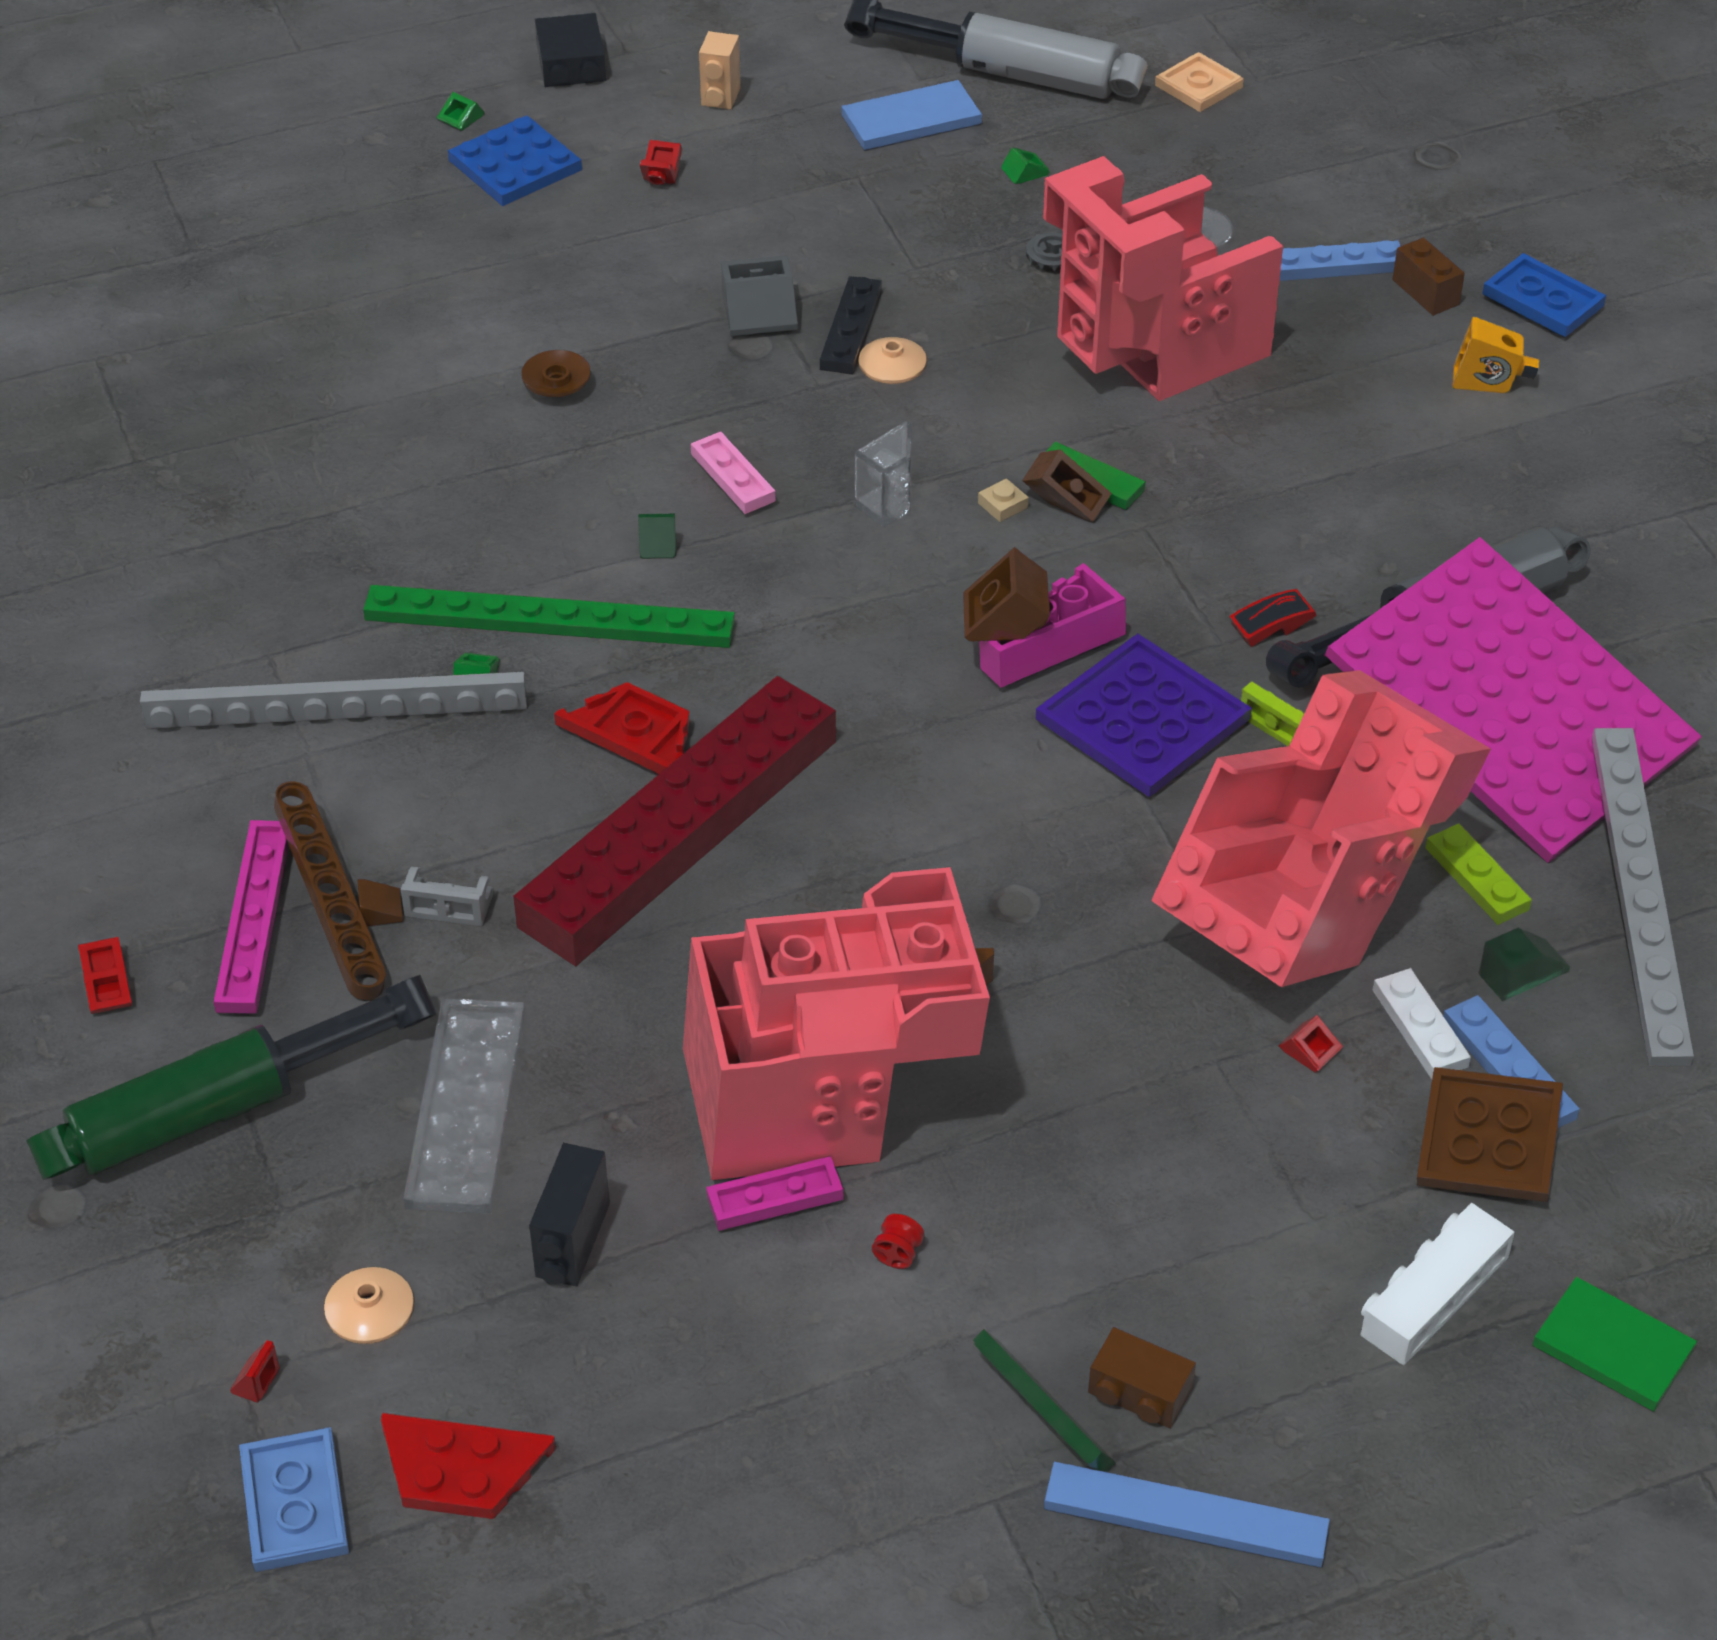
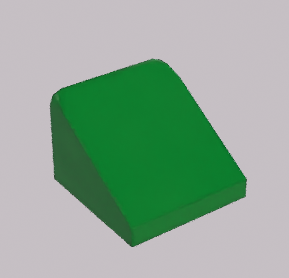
M452 92L436 118L463 131L480 119L485 112L476 102Z
M1011 148L1001 166L1005 174L1015 184L1048 176L1050 173L1049 168L1036 153L1018 148Z
M464 653L454 661L453 675L496 673L500 658H497L498 656Z

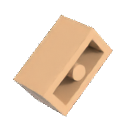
M708 31L699 51L701 106L732 109L741 89L739 35Z

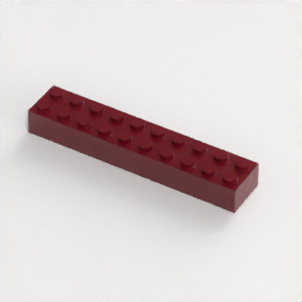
M776 676L513 896L517 928L575 967L579 965L835 744L836 710L783 678Z

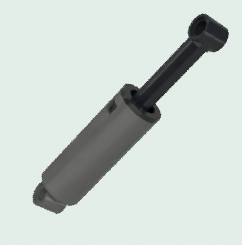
M1534 526L1490 545L1543 594L1563 585L1568 576V571L1576 572L1583 568L1588 562L1591 551L1590 544L1585 538L1561 527L1547 529L1546 527ZM1436 568L1384 589L1381 595L1380 609ZM1371 615L1306 642L1301 641L1295 644L1288 640L1278 641L1270 648L1266 656L1268 671L1294 687L1307 686L1316 677L1319 668L1333 663L1325 656L1328 646Z

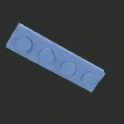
M1384 240L1372 243L1284 248L1279 281L1394 272L1396 251L1400 247L1399 241Z
M1478 995L1444 1010L1443 1017L1460 1042L1488 1074L1555 1082ZM1564 1091L1562 1093L1558 1128L1576 1120L1580 1109Z

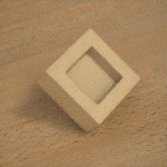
M1007 478L978 492V504L999 522L1028 508L1029 497Z

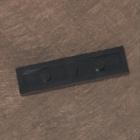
M849 276L820 357V370L853 375L882 291V280Z

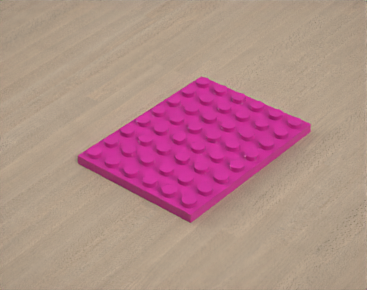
M1481 537L1328 646L1325 656L1343 672L1361 670L1491 748L1471 792L1547 863L1551 862L1605 819L1592 743L1594 728H1633L1644 787L1694 748L1702 737Z

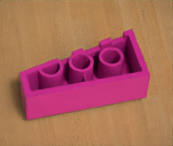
M1082 563L1075 568L1074 576L1068 580L1062 577L1052 584V590L1048 592L1050 617L1041 629L1034 630L1025 639L979 641L980 669L1001 688L1126 635L1125 598L1085 563Z

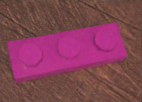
M829 1156L706 1187V1195L717 1229L720 1231L843 1200V1187L832 1158Z

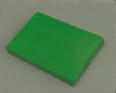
M1575 1277L1535 1335L1532 1346L1655 1412L1695 1350L1697 1340L1590 1283Z

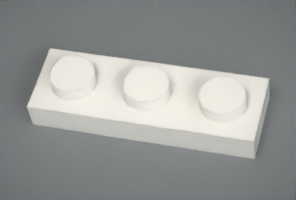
M1411 968L1374 980L1373 992L1431 1079L1434 1067L1454 1070L1469 1068L1471 1056Z

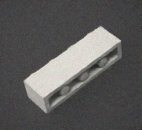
M1473 1203L1460 1215L1453 1213L1444 1223L1441 1234L1434 1241L1426 1240L1417 1251L1414 1261L1407 1268L1401 1266L1395 1271L1388 1283V1288L1381 1295L1374 1293L1366 1301L1361 1311V1315L1364 1316L1361 1336L1404 1366L1509 1258L1515 1231Z

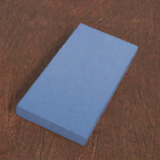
M959 80L842 106V117L863 150L982 123L981 112Z

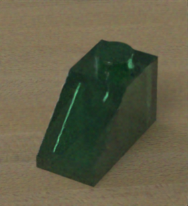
M1518 927L1485 942L1478 974L1501 1001H1505L1569 972L1570 966L1546 939Z

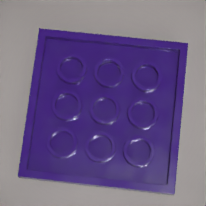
M1137 633L1037 707L1035 719L1142 793L1151 797L1250 720L1252 708Z

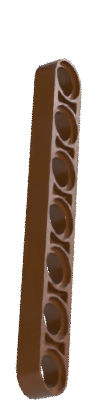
M296 781L282 783L275 792L274 809L347 989L351 995L358 999L372 1000L377 998L384 989L385 968L311 791L307 786ZM288 796H295L303 802L297 806H291L284 803L282 799ZM299 825H308L315 831L304 835L296 832L294 828ZM311 854H320L327 861L315 864L308 861L306 857ZM324 883H331L336 885L339 891L328 894L322 892L318 887ZM336 913H344L350 916L352 920L348 923L340 924L333 921L331 916ZM349 943H356L362 946L364 951L359 954H351L346 952L343 946ZM360 974H370L377 979V982L372 985H364L355 978Z

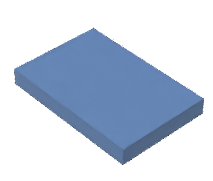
M331 1427L239 1444L255 1572L349 1554Z

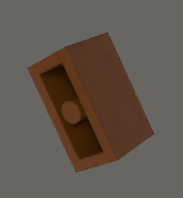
M1424 237L1397 248L1392 279L1432 316L1460 305L1465 273Z
M1113 1327L1090 1367L1088 1393L1096 1396L1105 1404L1117 1405L1136 1413L1146 1422L1158 1423L1171 1429L1193 1389L1196 1362Z

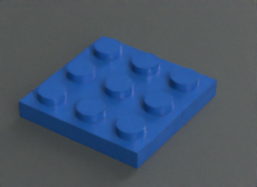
M527 115L448 150L449 161L502 206L582 170L581 159Z

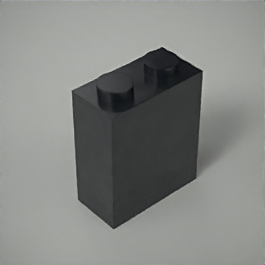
M596 13L535 19L536 42L544 87L606 81L605 56Z
M563 1142L529 1224L536 1278L556 1285L563 1283L578 1286L610 1205L605 1151Z

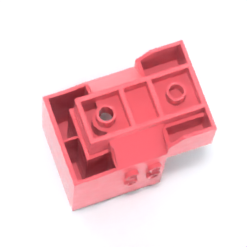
M1104 156L1045 178L1043 219L1063 231L1057 337L1095 374L1121 364L1158 401H1161L1271 356L1283 245L1274 237L1267 236L1217 256V247L1201 233L1205 192L1212 189V182L1203 174L1123 205L1124 174Z
M1361 670L1322 675L1289 746L1217 757L1151 901L1280 987L1358 966L1378 926L1391 906L1430 825L1445 822L1467 799L1491 748Z
M951 867L890 873L864 893L862 908L746 919L745 931L691 937L683 1052L711 1180L752 1176L831 1156L835 1167L880 1162L894 1064L980 1055L990 996Z

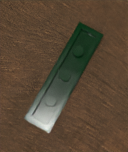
M985 1329L973 1339L974 1345L1089 1466L1098 1471L1108 1472L1116 1464L998 1339Z

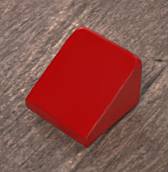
M1318 1015L1303 1022L1278 1045L1283 1052L1313 1072L1319 1071L1343 1048Z
M266 1340L249 1357L230 1388L232 1394L257 1403L259 1400L261 1401L280 1369L275 1346L272 1341Z

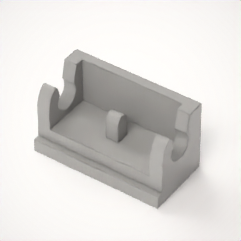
M410 867L406 880L401 887L405 916L483 926L493 897V887L488 886L490 877L481 876L477 887L474 888L450 883L423 881V877H418L420 867Z

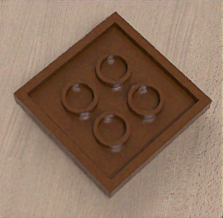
M1434 1067L1418 1166L1417 1185L1548 1202L1563 1083Z

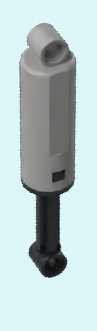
M853 0L844 22L845 29L850 34L859 38H870L873 36V33L878 32L957 50L956 62L958 67L1101 99L1108 98L1112 91L1123 97L1131 98L1137 96L1148 68L1147 62L1142 57L1133 53L1121 54L1117 43L971 11L966 15L962 25L885 9L878 0Z

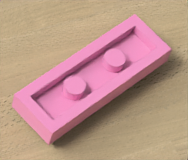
M721 431L691 443V455L744 514L776 502V494L772 486Z

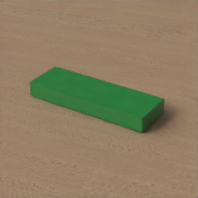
M1054 442L1045 451L1062 450L1112 493L1107 502L1127 510L1145 491L1146 481L1058 442Z

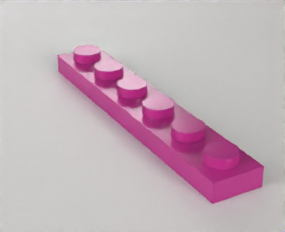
M250 820L213 1002L216 1013L257 1014L289 847L279 821Z

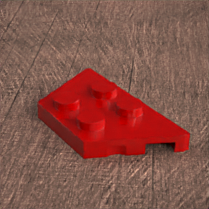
M629 682L613 687L607 693L596 694L586 698L585 706L567 713L562 708L554 713L555 725L658 774L684 754L690 725L689 710Z
M382 1413L380 1418L402 1506L406 1508L494 1519L508 1504L509 1497L514 1492L519 1491L531 1478L530 1471L544 1455L550 1457L556 1446L553 1435Z

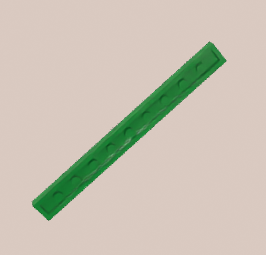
M382 585L370 586L363 609L365 621L730 648L735 625V613L729 611Z

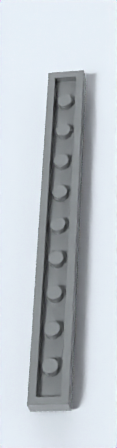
M524 672L141 691L140 705L146 729L522 710L527 709Z
M1594 728L1592 743L1649 1066H1691L1694 1054L1633 728Z

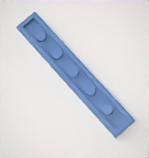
M1055 1461L1044 1501L1045 1510L1320 1568L1322 1567L1330 1521L1328 1518Z

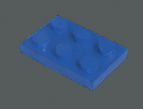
M1524 253L1486 281L1482 292L1483 295L1495 300L1497 303L1522 314L1526 318L1564 337L1568 336L1604 307L1606 299L1605 294Z

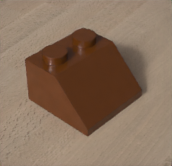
M1015 547L1011 549L963 592L964 638L970 642L1025 639L1034 630L1041 629L1050 617L1047 571Z

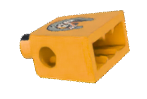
M1472 317L1453 365L1452 388L1506 393L1510 391L1516 375L1535 379L1539 368V359L1523 355L1524 337L1521 334L1480 318Z

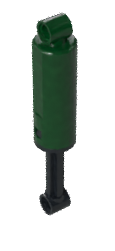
M421 975L387 988L383 991L382 997L279 1040L273 1041L267 1029L263 1025H258L239 1033L237 1036L225 1041H219L193 1052L192 1055L65 1107L62 1110L64 1124L49 1128L26 1140L42 1179L47 1180L80 1165H83L89 1175H96L211 1125L228 1121L251 1111V1109L289 1095L291 1087L287 1072L391 1028L397 1027L399 1030H403L435 1016L437 1011Z

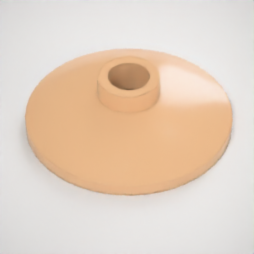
M886 337L874 340L864 346L859 354V367L861 371L870 379L887 384L904 383L917 378L925 370L927 363L926 353L921 346L911 340L899 337Z
M379 1267L361 1268L344 1275L331 1287L325 1299V1317L332 1331L342 1339L358 1344L377 1343L389 1339L405 1327L413 1312L414 1299L409 1284L396 1272ZM372 1296L371 1298L363 1299V1297Z

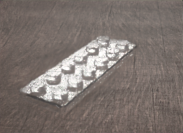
M442 998L403 1197L405 1209L491 1214L525 1017L524 1002Z

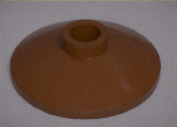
M549 350L538 353L527 360L522 368L521 375L524 385L533 393L546 397H562L581 390L588 383L591 371L589 363L581 355L567 350Z

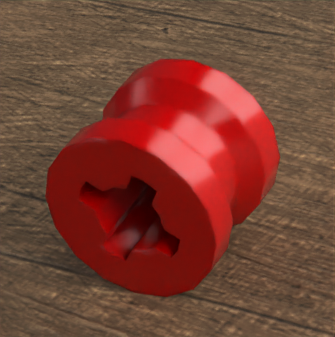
M893 1213L887 1215L881 1225L882 1234L875 1238L872 1244V1252L883 1264L896 1269H905L912 1264L915 1258L914 1248L921 1245L925 1232L916 1220L903 1214Z

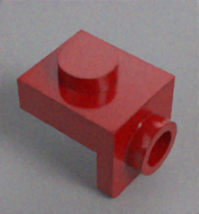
M649 140L645 160L642 159L639 165L643 179L655 185L675 184L683 150L681 143Z

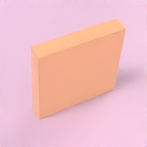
M1200 52L1162 72L1155 78V86L1199 112L1243 88L1244 78Z

